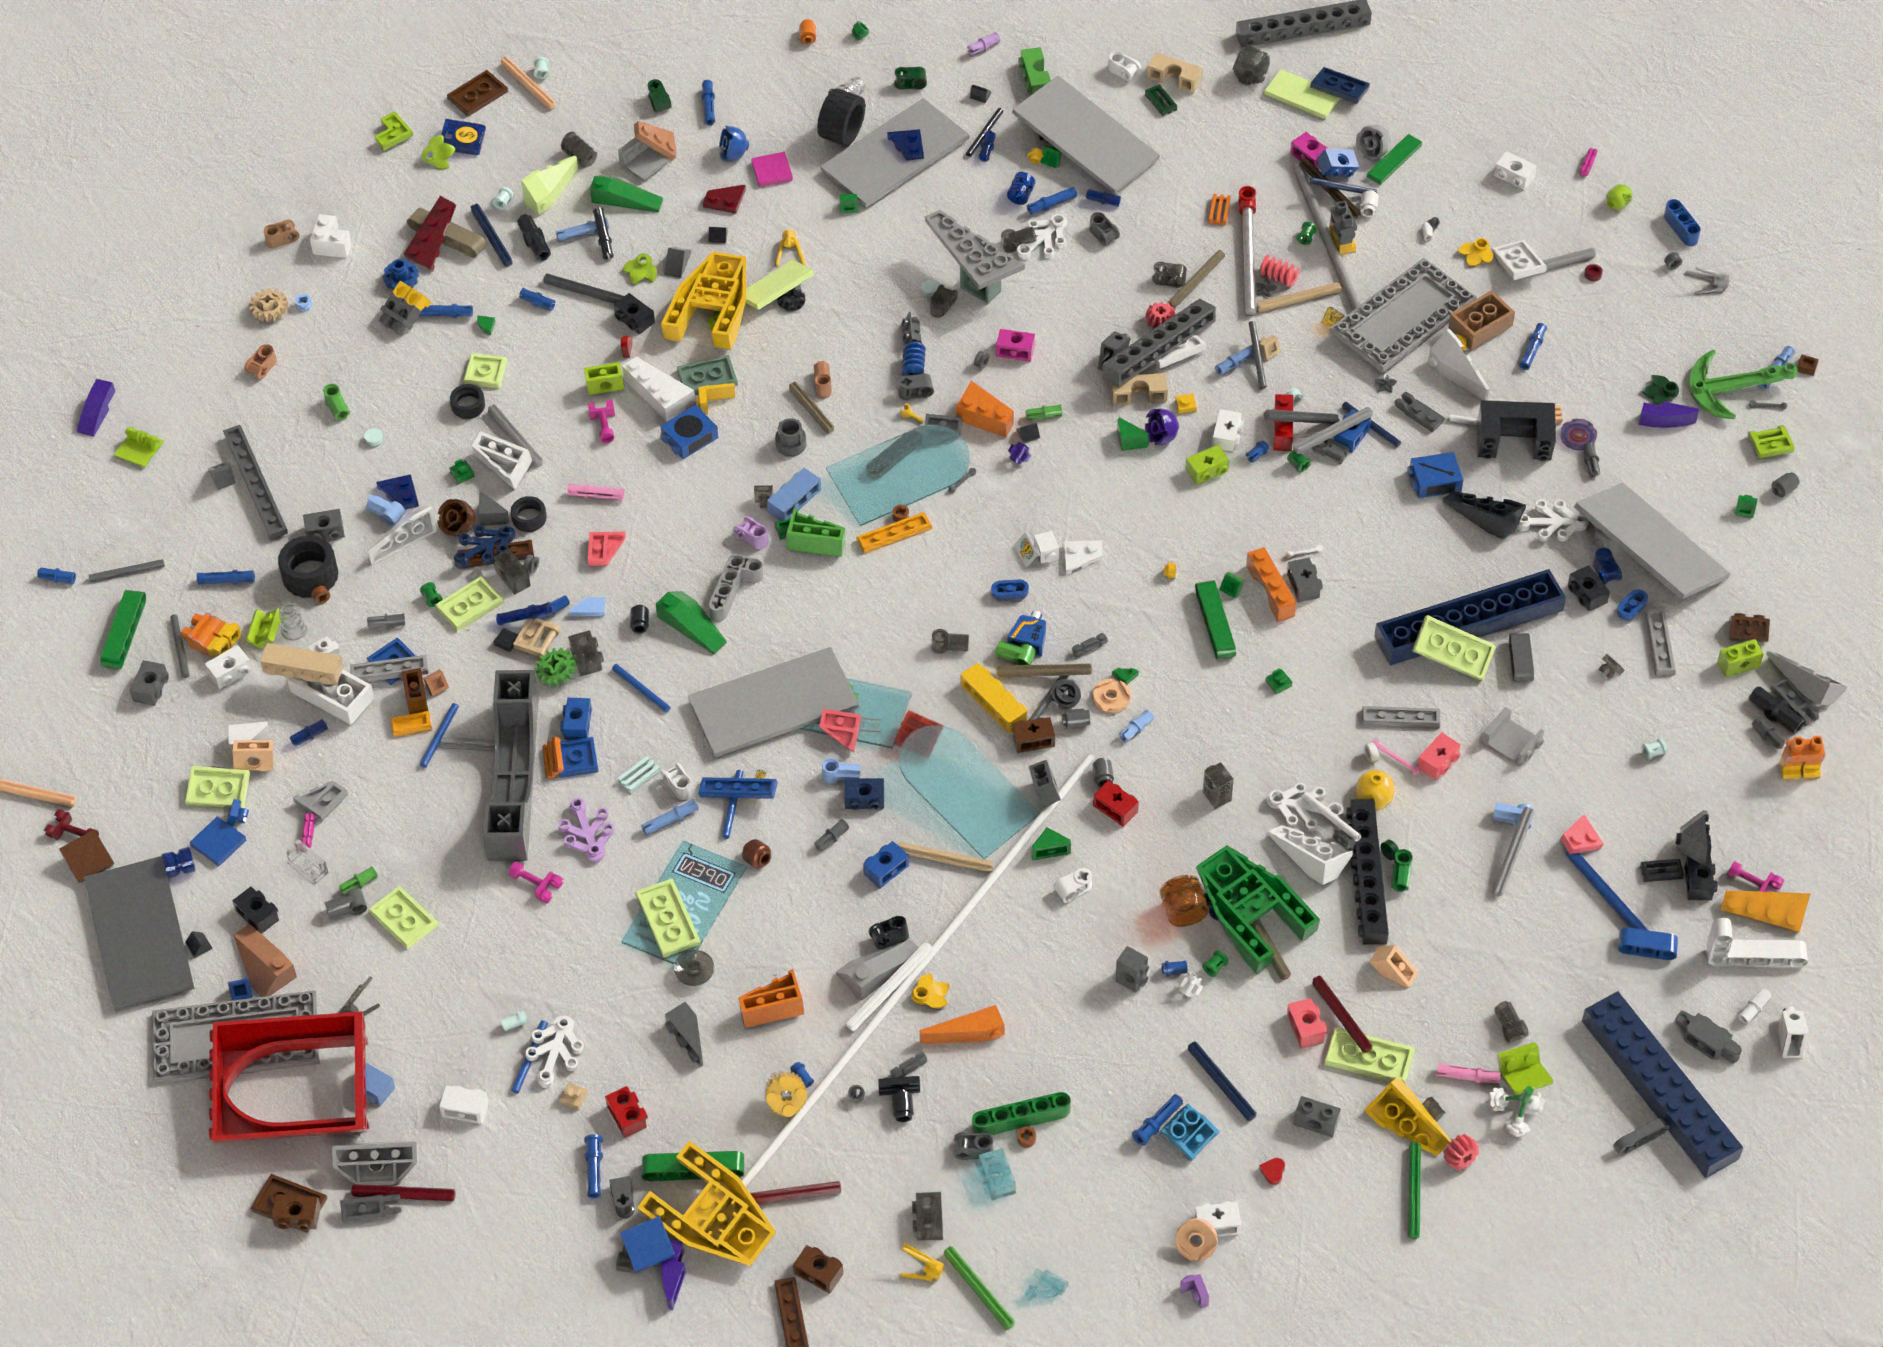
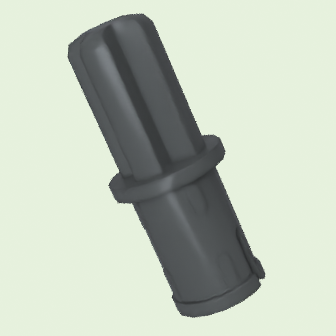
M1586 443L1583 447L1586 457L1584 461L1588 465L1589 474L1592 477L1600 475L1599 456L1596 455L1595 445L1593 443Z
M385 613L384 616L367 618L368 628L386 627L387 629L388 626L405 625L404 613L387 615Z
M1757 717L1759 722L1755 719L1752 722V726L1762 735V738L1764 740L1767 739L1776 749L1783 748L1785 741L1775 732V728L1770 727L1762 717Z
M841 819L831 829H826V833L815 841L816 849L823 851L832 842H837L838 837L849 829L848 823Z

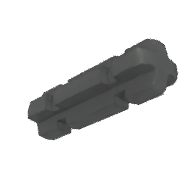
M1104 633L1096 635V638L1092 637L1081 642V645L1073 646V654L1080 656L1084 654V651L1087 653L1099 647V644L1101 646L1108 642L1107 636Z
M1335 829L1332 837L1346 849H1354L1355 840L1342 830Z
M919 1052L915 1055V1058L911 1057L901 1063L899 1068L891 1069V1077L896 1078L909 1074L917 1069L918 1065L922 1066L927 1063V1056L924 1052Z

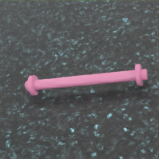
M1378 739L1372 741L1378 749L1412 770L1413 775L1420 773L1419 766L1414 767L1379 744Z

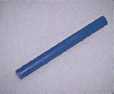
M618 664L613 665L612 670L664 712L667 713L671 709L666 702Z
M452 703L422 758L420 766L424 768L428 766L441 738L444 736L459 708L458 704Z
M736 770L735 778H743L744 772ZM730 798L722 833V837L725 839L730 838L738 798Z
M541 1020L537 1029L545 1030L548 1023ZM536 1035V1036H535V1038H541V1037H542L541 1035ZM532 1041L530 1047L537 1048L539 1044ZM530 1052L529 1055L534 1056L535 1053ZM526 1056L511 1089L512 1092L517 1094L520 1092L532 1063Z

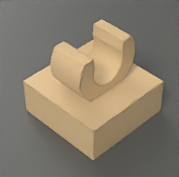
M1271 335L1268 338L1263 337L1259 340L1263 359L1269 360L1280 352L1276 336Z
M569 1083L560 1097V1103L579 1110L588 1095V1090Z

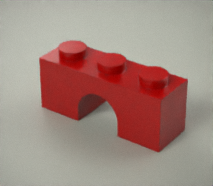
M1275 394L1274 410L1293 411V395ZM1274 421L1273 451H1292L1293 422Z

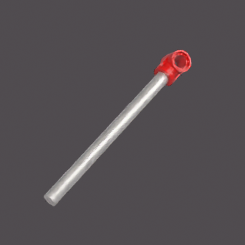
M1243 186L1239 190L1238 206L1243 221L1245 312L1248 315H1253L1256 313L1253 235L1256 190L1251 186Z

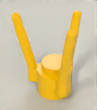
M785 230L782 233L775 265H779L784 246L786 248L796 246L800 261L806 266L799 246V240L796 239V233L793 230Z
M903 1243L902 1251L926 1263L923 1269L926 1275L901 1273L900 1276L927 1280L929 1282H932L934 1278L939 1280L944 1263L929 1257L907 1243Z

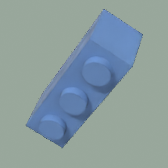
M806 468L795 473L789 482L783 484L778 492L769 497L767 501L768 513L780 521L790 519L793 509L800 510L821 491V478Z

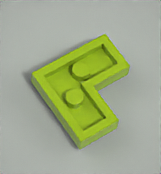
M394 111L380 118L381 124L387 130L374 137L378 145L385 151L412 137L413 131Z

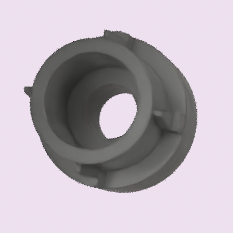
M788 418L779 422L775 443L776 449L782 455L797 456L806 449V433L802 429L799 420Z

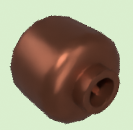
M752 839L744 845L742 858L751 866L762 868L771 860V849L762 841Z

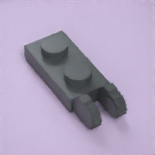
M1404 392L1401 395L1402 399L1398 398L1394 402L1395 406L1403 411L1405 415L1431 432H1434L1445 421V417L1415 399L1408 392Z
M1787 677L1771 686V690L1777 697L1785 699L1790 709L1806 720L1803 726L1809 725L1810 722L1803 712L1805 710L1812 720L1816 721L1819 719V714L1811 705L1812 703Z
M400 1194L340 1200L342 1222L385 1217L388 1214L401 1213V1207L388 1209L384 1207V1202L399 1200Z

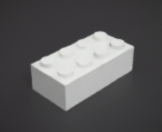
M342 670L337 685H326L321 682L287 678L291 693L350 725L374 700L372 686L345 670Z

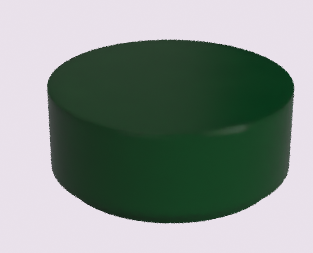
M1388 839L1380 845L1383 855L1387 859L1393 860L1396 852L1399 850L1397 844Z

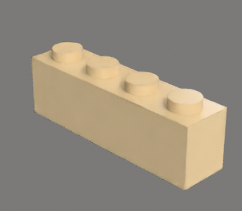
M267 643L260 660L263 673L321 682L326 685H337L344 667L341 655Z

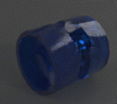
M1027 172L1016 173L1007 191L1008 199L1014 204H1026L1036 184L1034 177Z
M190 847L178 849L177 854L171 851L162 853L168 878L176 877L180 874V871L184 874L196 871Z

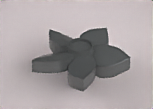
M1266 279L1264 284L1256 283L1259 288L1257 295L1265 293L1266 296L1270 297L1271 291L1277 289L1276 285L1270 284L1269 279Z
M1387 373L1383 376V379H1375V382L1380 384L1378 392L1386 389V391L1392 393L1393 386L1397 383V380L1389 379Z

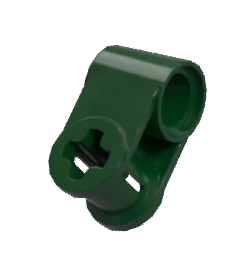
M898 67L895 69L896 80L894 81V86L897 89H923L927 86L926 70L923 67Z
M658 79L650 80L647 84L649 90L648 97L654 112L671 108L670 97L662 82Z

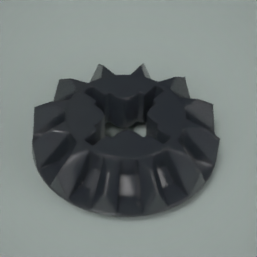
M795 287L777 298L778 305L788 311L800 309L806 301L805 293H802L801 289L796 290ZM791 296H794V298H792L791 302H789V298H790Z
M1061 679L1052 686L1050 694L1053 697V701L1058 703V707L1063 706L1067 709L1079 703L1081 691L1073 681ZM1068 689V696L1063 698V693Z

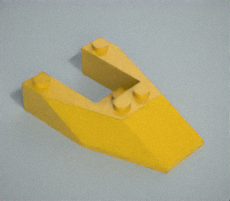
M713 251L678 286L661 323L664 339L681 342L696 308L721 311L712 330L714 347L731 350L738 335L746 302V257Z
M689 1140L676 1158L679 1163L708 1183L684 1215L680 1214L651 1191L648 1192L637 1209L649 1220L660 1216L666 1232L685 1245L751 1267L777 1232L741 1179Z

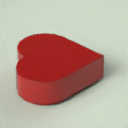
M622 336V355L624 358H630L632 337Z
M1273 1158L1260 1164L1259 1170L1269 1184L1277 1185L1282 1181L1285 1162L1281 1158Z

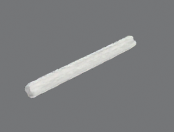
M923 943L848 1020L846 1026L850 1031H856L933 951L929 943Z

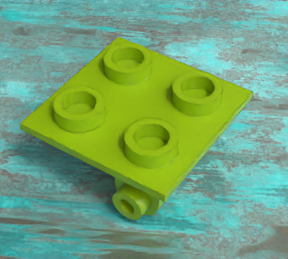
M132 426L125 429L127 437L113 455L146 467L164 443V440L159 439L155 435H149L142 430L138 431Z

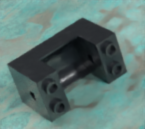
M1481 400L1477 417V457L1485 459L1496 458L1500 436L1532 437L1533 459L1540 461L1551 460L1556 443L1555 403Z

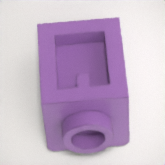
M1201 1274L1188 1275L1180 1280L1181 1293L1191 1290L1194 1301L1199 1302L1200 1308L1209 1306V1294Z

